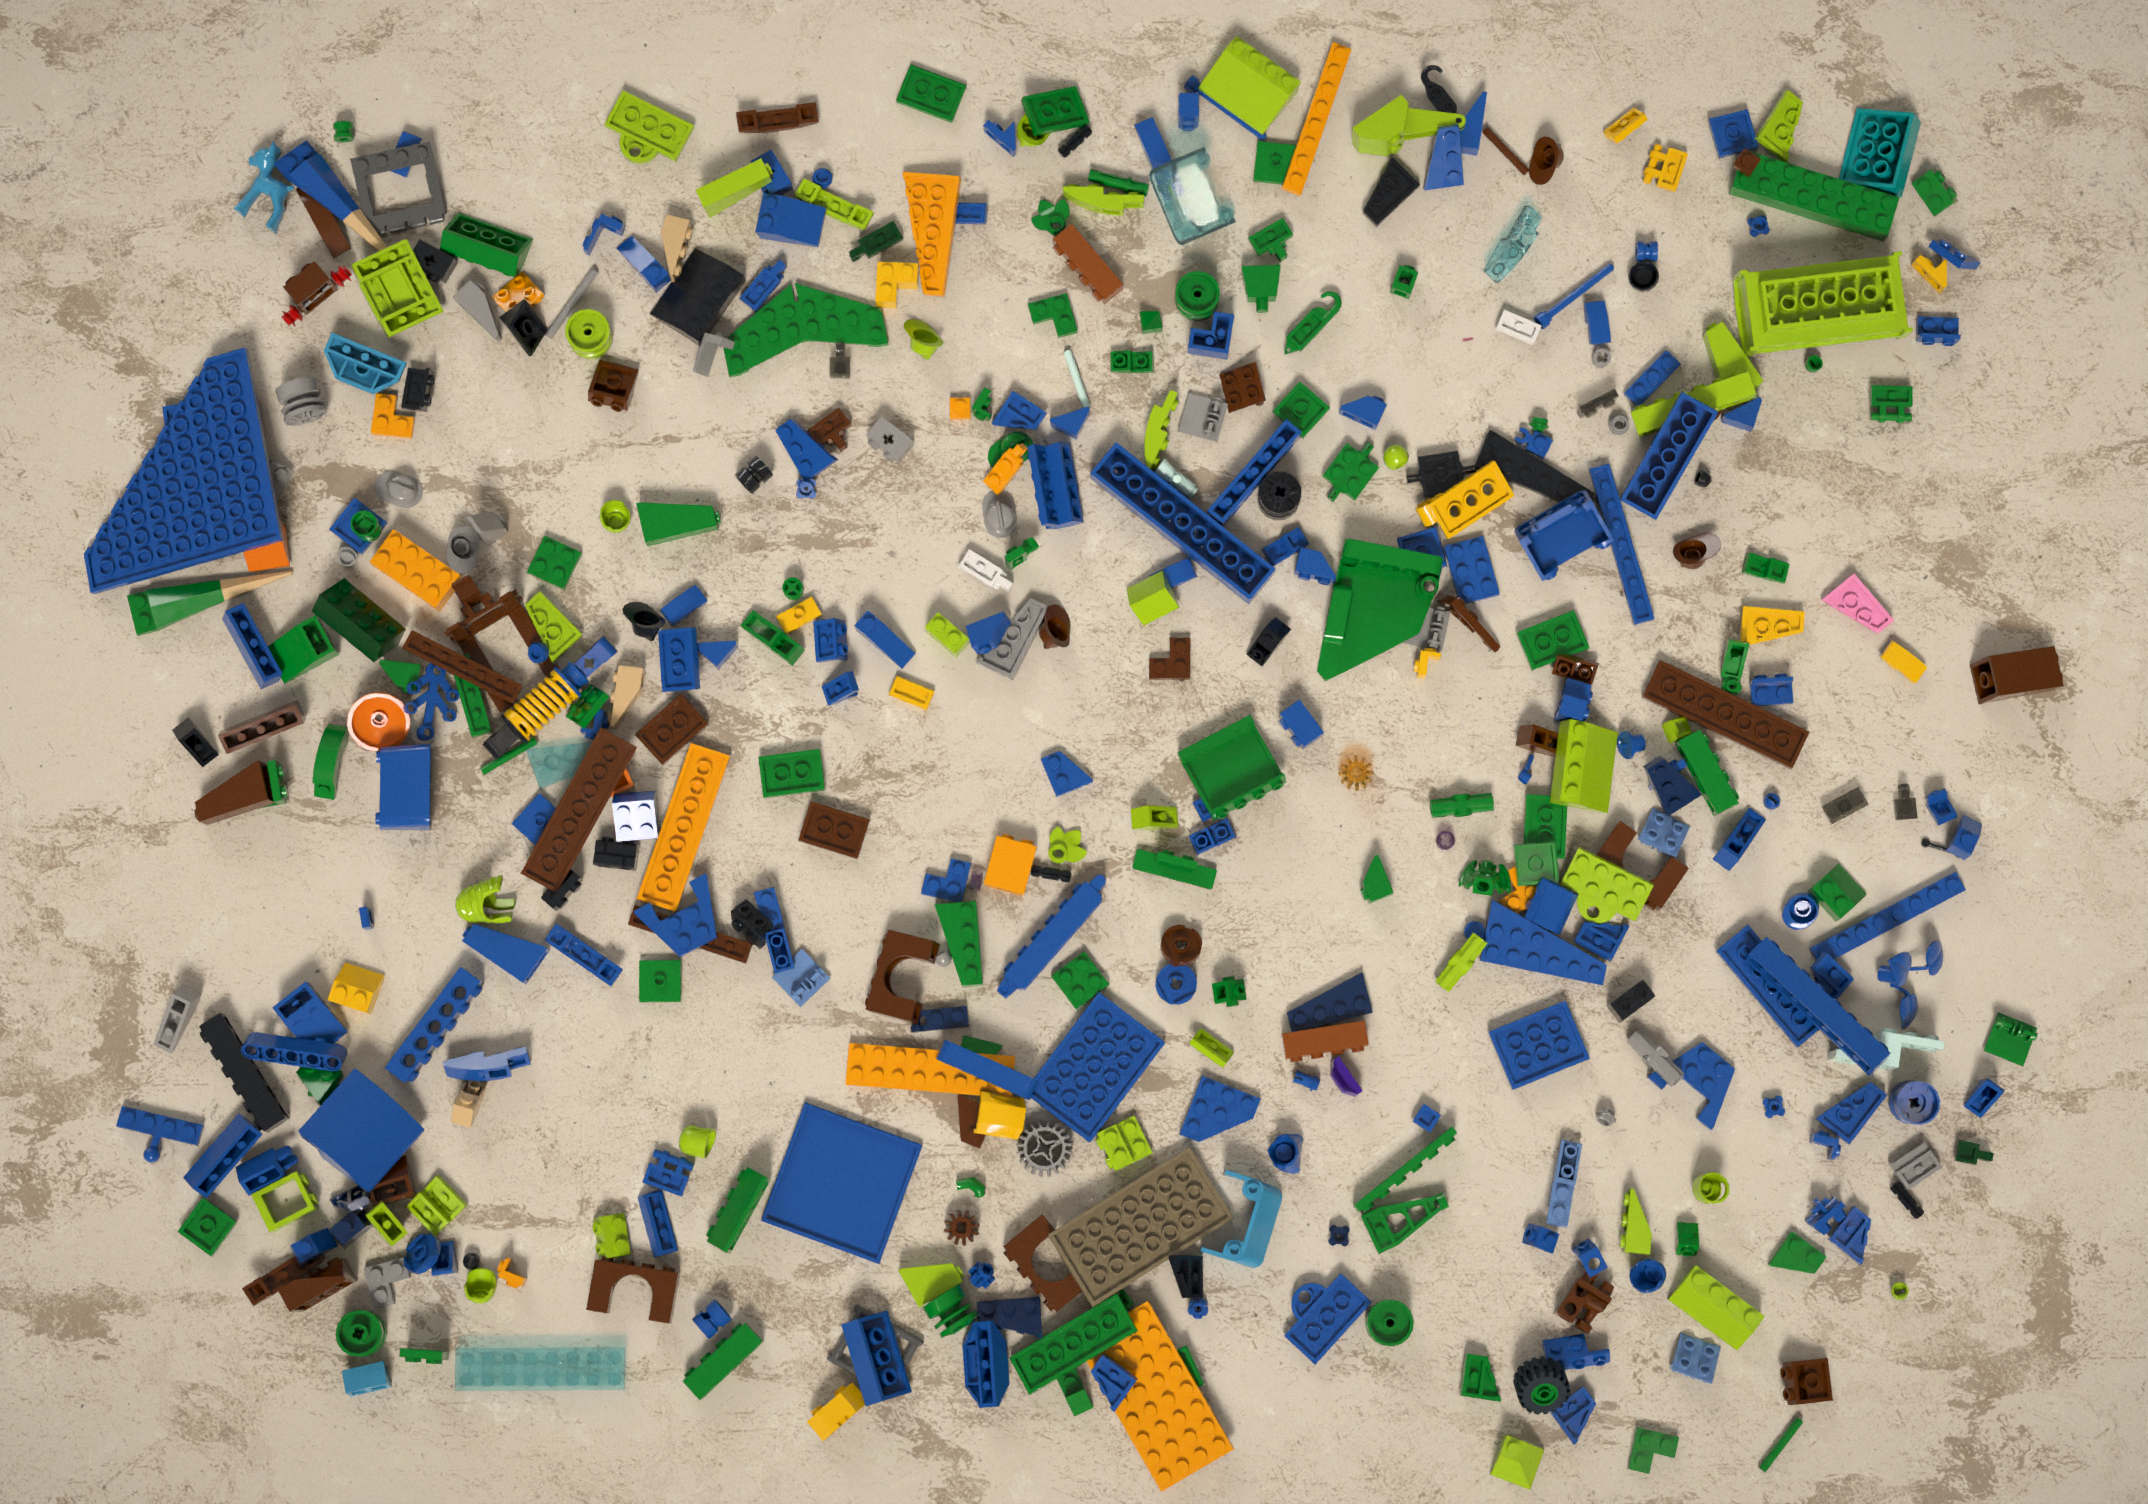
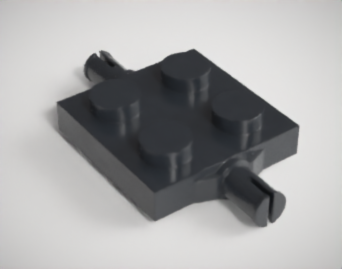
M1458 451L1417 457L1418 474L1406 475L1407 484L1419 482L1424 498L1444 493L1461 482L1465 474L1474 473L1476 469L1475 465L1463 467L1459 460Z

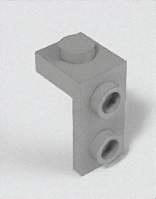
M717 332L716 335L704 333L693 372L708 377L717 347L733 350L735 342L729 340L728 335Z

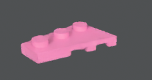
M1855 574L1851 575L1822 599L1823 602L1877 634L1894 621Z

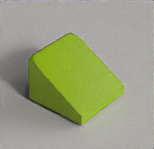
M1684 717L1675 718L1662 724L1669 743L1692 734L1687 719Z

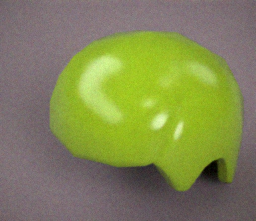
M610 500L601 507L599 518L602 526L607 531L620 533L626 530L630 524L631 515L630 510L627 509L622 501Z

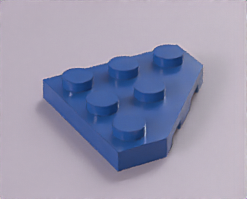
M1202 1076L1179 1135L1196 1142H1201L1253 1119L1261 1099Z

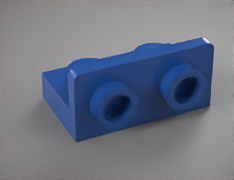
M1918 316L1916 318V342H1922L1923 345L1942 343L1943 346H1954L1961 339V335H1958L1959 318Z
M837 618L813 621L816 662L847 661L848 646L846 644L847 627L845 621Z
M1776 674L1775 678H1767V675L1754 676L1755 679L1749 682L1751 704L1755 706L1794 703L1792 690L1793 676L1788 677L1787 674Z

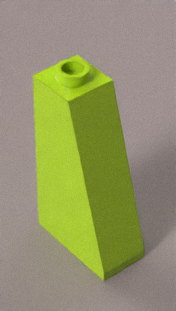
M759 159L696 189V192L707 215L711 218L771 183L770 175L773 172L768 163L764 164L762 159Z
M1723 321L1719 324L1714 322L1705 329L1706 332L1703 335V340L1716 379L1724 377V379L1730 378L1733 373L1741 370L1744 373L1749 371L1754 388L1760 387L1764 380Z

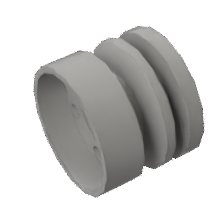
M306 377L291 380L281 384L275 390L279 404L284 406L281 412L284 415L283 419L286 425L295 426L314 422L327 413L326 408L323 406V399L318 398L321 391L316 378Z

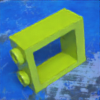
M296 1171L251 1194L269 1232L274 1233L319 1209L317 1206L319 1203L318 1198L314 1192H310L308 1188L310 1182L305 1174ZM295 1180L307 1207L278 1222L265 1195Z

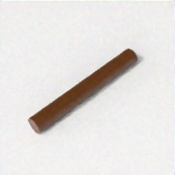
M1489 127L1482 132L1523 175L1529 172V169Z

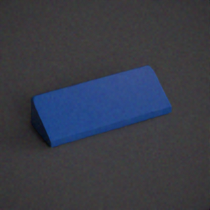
M662 1190L639 1196L638 1202L653 1257L678 1251Z

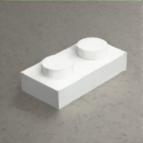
M1504 310L1496 330L1533 346L1541 325Z

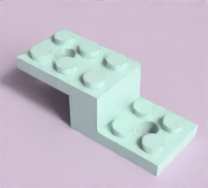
M1884 1028V1030L1873 1034V1037L1879 1042L1884 1043L1891 1053L1878 1069L1893 1070L1898 1068L1901 1047L1933 1053L1944 1050L1945 1041H1940L1937 1036L1926 1035V1037H1918V1033L1914 1032L1897 1034V1030ZM1835 1048V1050L1830 1051L1828 1054L1829 1061L1857 1065L1840 1048Z

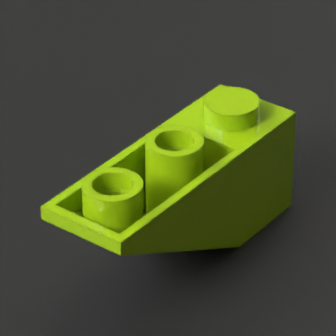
M1628 1189V1192L1624 1193L1623 1205H1626V1213L1622 1214L1621 1226H1624V1235H1620L1619 1247L1622 1248L1624 1253L1650 1255L1652 1232L1634 1189Z

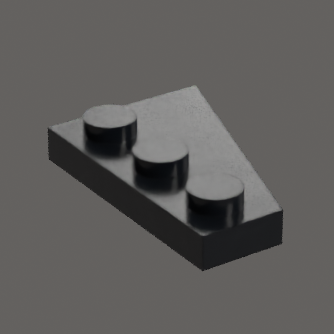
M1391 157L1363 210V214L1378 227L1420 187V184Z

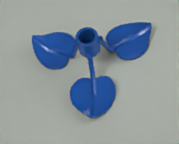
M1935 940L1929 945L1926 953L1927 964L1925 966L1911 967L1912 958L1910 953L1901 952L1888 960L1890 966L1881 965L1878 969L1877 978L1879 981L1890 983V987L1896 988L1905 994L1900 1005L1901 1030L1906 1029L1914 1020L1918 1009V1002L1915 994H1910L1909 991L1900 986H1903L1907 981L1908 971L1928 969L1929 975L1932 976L1939 972L1943 963V949L1940 941Z

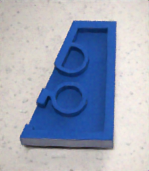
M789 419L775 429L803 480L813 479L838 461L834 455L825 450L821 443L816 442L811 437V434L795 419Z
M1869 1082L1815 1119L1849 1145L1886 1098L1887 1094L1872 1082Z

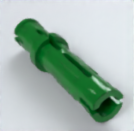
M1094 169L1090 170L1088 177L1089 182L1123 190L1124 193L1138 192L1145 197L1148 194L1150 185L1135 181L1131 177H1119Z

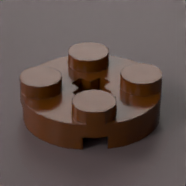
M1175 925L1165 931L1161 939L1160 950L1163 957L1172 966L1190 965L1200 957L1202 939L1193 928L1189 929L1185 925ZM1178 942L1186 944L1184 949L1176 947L1178 945Z

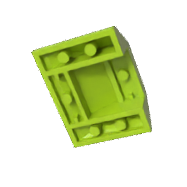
M407 239L351 264L359 287L378 324L388 338L444 312Z

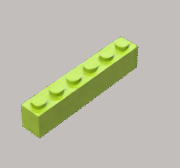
M1743 370L1733 373L1732 377L1724 379V377L1717 378L1712 381L1713 384L1707 386L1704 384L1697 385L1692 388L1693 391L1686 393L1717 411L1757 398L1749 371L1744 373ZM1680 392L1673 394V397L1665 399V397L1653 401L1654 404L1646 406L1642 404L1634 408L1631 415L1639 438L1658 432Z

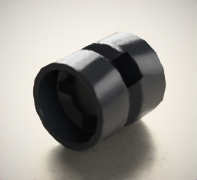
M757 456L747 463V468L742 467L734 474L751 494L760 488L761 482L765 483L773 476L770 469Z

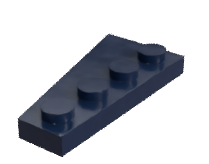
M1363 973L1287 1012L1291 1032L1307 1030L1373 1013Z

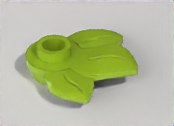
M1056 827L1049 836L1051 846L1048 850V856L1052 862L1057 864L1065 861L1075 863L1086 856L1087 851L1078 847L1081 841L1080 830H1072L1064 834L1060 827ZM1056 850L1062 851L1063 854L1061 857L1055 856L1054 853Z

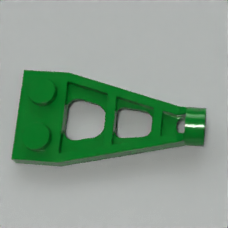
M1441 1192L1434 1195V1197L1378 1207L1361 1215V1218L1378 1254L1398 1246L1439 1211L1449 1208L1444 1194ZM1435 1200L1437 1201L1439 1207H1436L1434 1205ZM1419 1205L1423 1206L1426 1211L1425 1216L1413 1222L1408 1214V1209ZM1401 1213L1405 1216L1407 1224L1400 1232L1393 1233L1389 1228L1386 1218L1388 1215Z

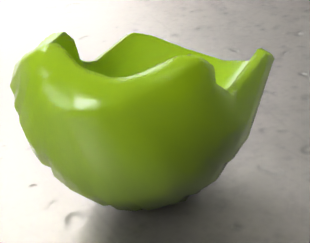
M487 1268L471 1270L467 1275V1281L464 1285L466 1298L478 1304L490 1301L497 1288L494 1272Z

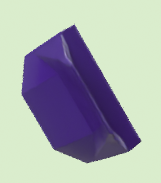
M1340 1057L1334 1059L1330 1065V1077L1341 1093L1353 1097L1360 1094L1363 1090Z

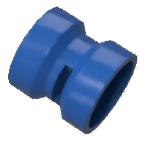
M1636 241L1635 260L1643 261L1648 259L1649 261L1657 262L1658 242L1650 241L1647 244L1643 241Z

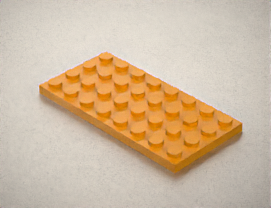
M1147 1301L1129 1312L1139 1331L1089 1360L1087 1364L1092 1370L1100 1357L1105 1353L1138 1378L1115 1412L1162 1492L1235 1448L1150 1301Z

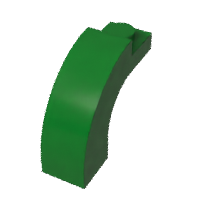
M328 723L323 732L313 770L312 783H314L315 797L334 800L336 797L338 768L342 754L348 745V727Z

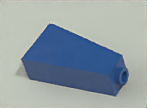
M473 924L472 927L469 926L462 935L464 937L462 941L525 985L550 951L542 945Z

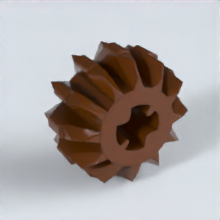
M957 1210L958 1218L951 1213L949 1216L954 1221L945 1220V1224L951 1225V1228L944 1229V1232L952 1231V1234L947 1239L951 1240L956 1236L955 1245H958L959 1239H962L963 1246H966L965 1238L968 1237L970 1242H974L970 1234L972 1233L977 1236L979 1232L972 1230L980 1226L979 1223H971L976 1219V1216L974 1215L969 1220L967 1219L969 1211H966L964 1217H962L961 1210ZM960 1222L961 1224L964 1222L967 1224L965 1227L967 1231L964 1234L962 1232L959 1234L956 1231L958 1229L957 1224Z

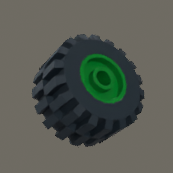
M1540 1356V1359L1534 1357L1529 1362L1527 1360L1523 1362L1524 1365L1517 1368L1518 1372H1515L1513 1380L1519 1403L1523 1409L1526 1408L1530 1413L1534 1411V1414L1537 1415L1540 1413L1545 1415L1550 1411L1552 1413L1557 1411L1556 1408L1558 1407L1562 1408L1564 1406L1563 1402H1567L1569 1399L1570 1385L1564 1367L1561 1366L1560 1362L1554 1361L1551 1357L1545 1359V1356Z

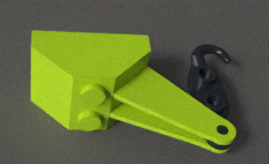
M1429 65L1421 72V81L1425 86L1427 98L1437 111L1408 108L1409 103L1402 94L1352 127V144L1359 153L1387 157L1392 153H1398L1403 148L1404 141L1436 135L1438 127L1458 124L1459 131L1465 128L1466 118L1462 114L1456 113V103L1442 86L1428 78V73L1431 70L1442 73L1443 70L1439 66Z

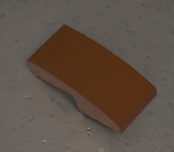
M1558 654L1552 674L1566 679L1575 678L1593 684L1599 663L1579 657Z

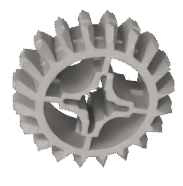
M1040 1120L1038 1121V1128H1035V1125L1031 1123L1030 1126L1033 1130L1030 1132L1025 1128L1024 1132L1027 1136H1019L1021 1140H1024V1143H1017V1147H1023L1022 1151H1017V1155H1024L1019 1160L1020 1163L1028 1162L1024 1166L1025 1170L1029 1169L1030 1166L1033 1167L1031 1174L1034 1175L1037 1169L1040 1170L1039 1177L1043 1176V1171H1047V1176L1051 1177L1050 1170L1054 1169L1055 1174H1059L1056 1167L1066 1168L1062 1161L1064 1160L1069 1163L1070 1159L1065 1157V1155L1073 1154V1151L1067 1150L1066 1147H1070L1073 1144L1072 1142H1065V1140L1070 1138L1069 1134L1061 1135L1065 1131L1064 1127L1057 1131L1058 1123H1055L1053 1128H1051L1049 1120L1046 1122V1127H1043ZM1040 1132H1051L1058 1138L1052 1141H1045ZM1034 1135L1038 1146L1028 1154L1027 1145ZM1039 1139H1041L1042 1143H1044L1045 1145H1051L1055 1143L1054 1145L1050 1146L1051 1149H1048L1050 1151L1048 1153L1050 1158H1048L1047 1154H1045L1044 1152H1039L1035 1154L1039 1151V1148H1041V1143ZM1062 1143V1154L1055 1162L1051 1154L1052 1150ZM1043 1156L1047 1159L1049 1166L1037 1165L1031 1159Z

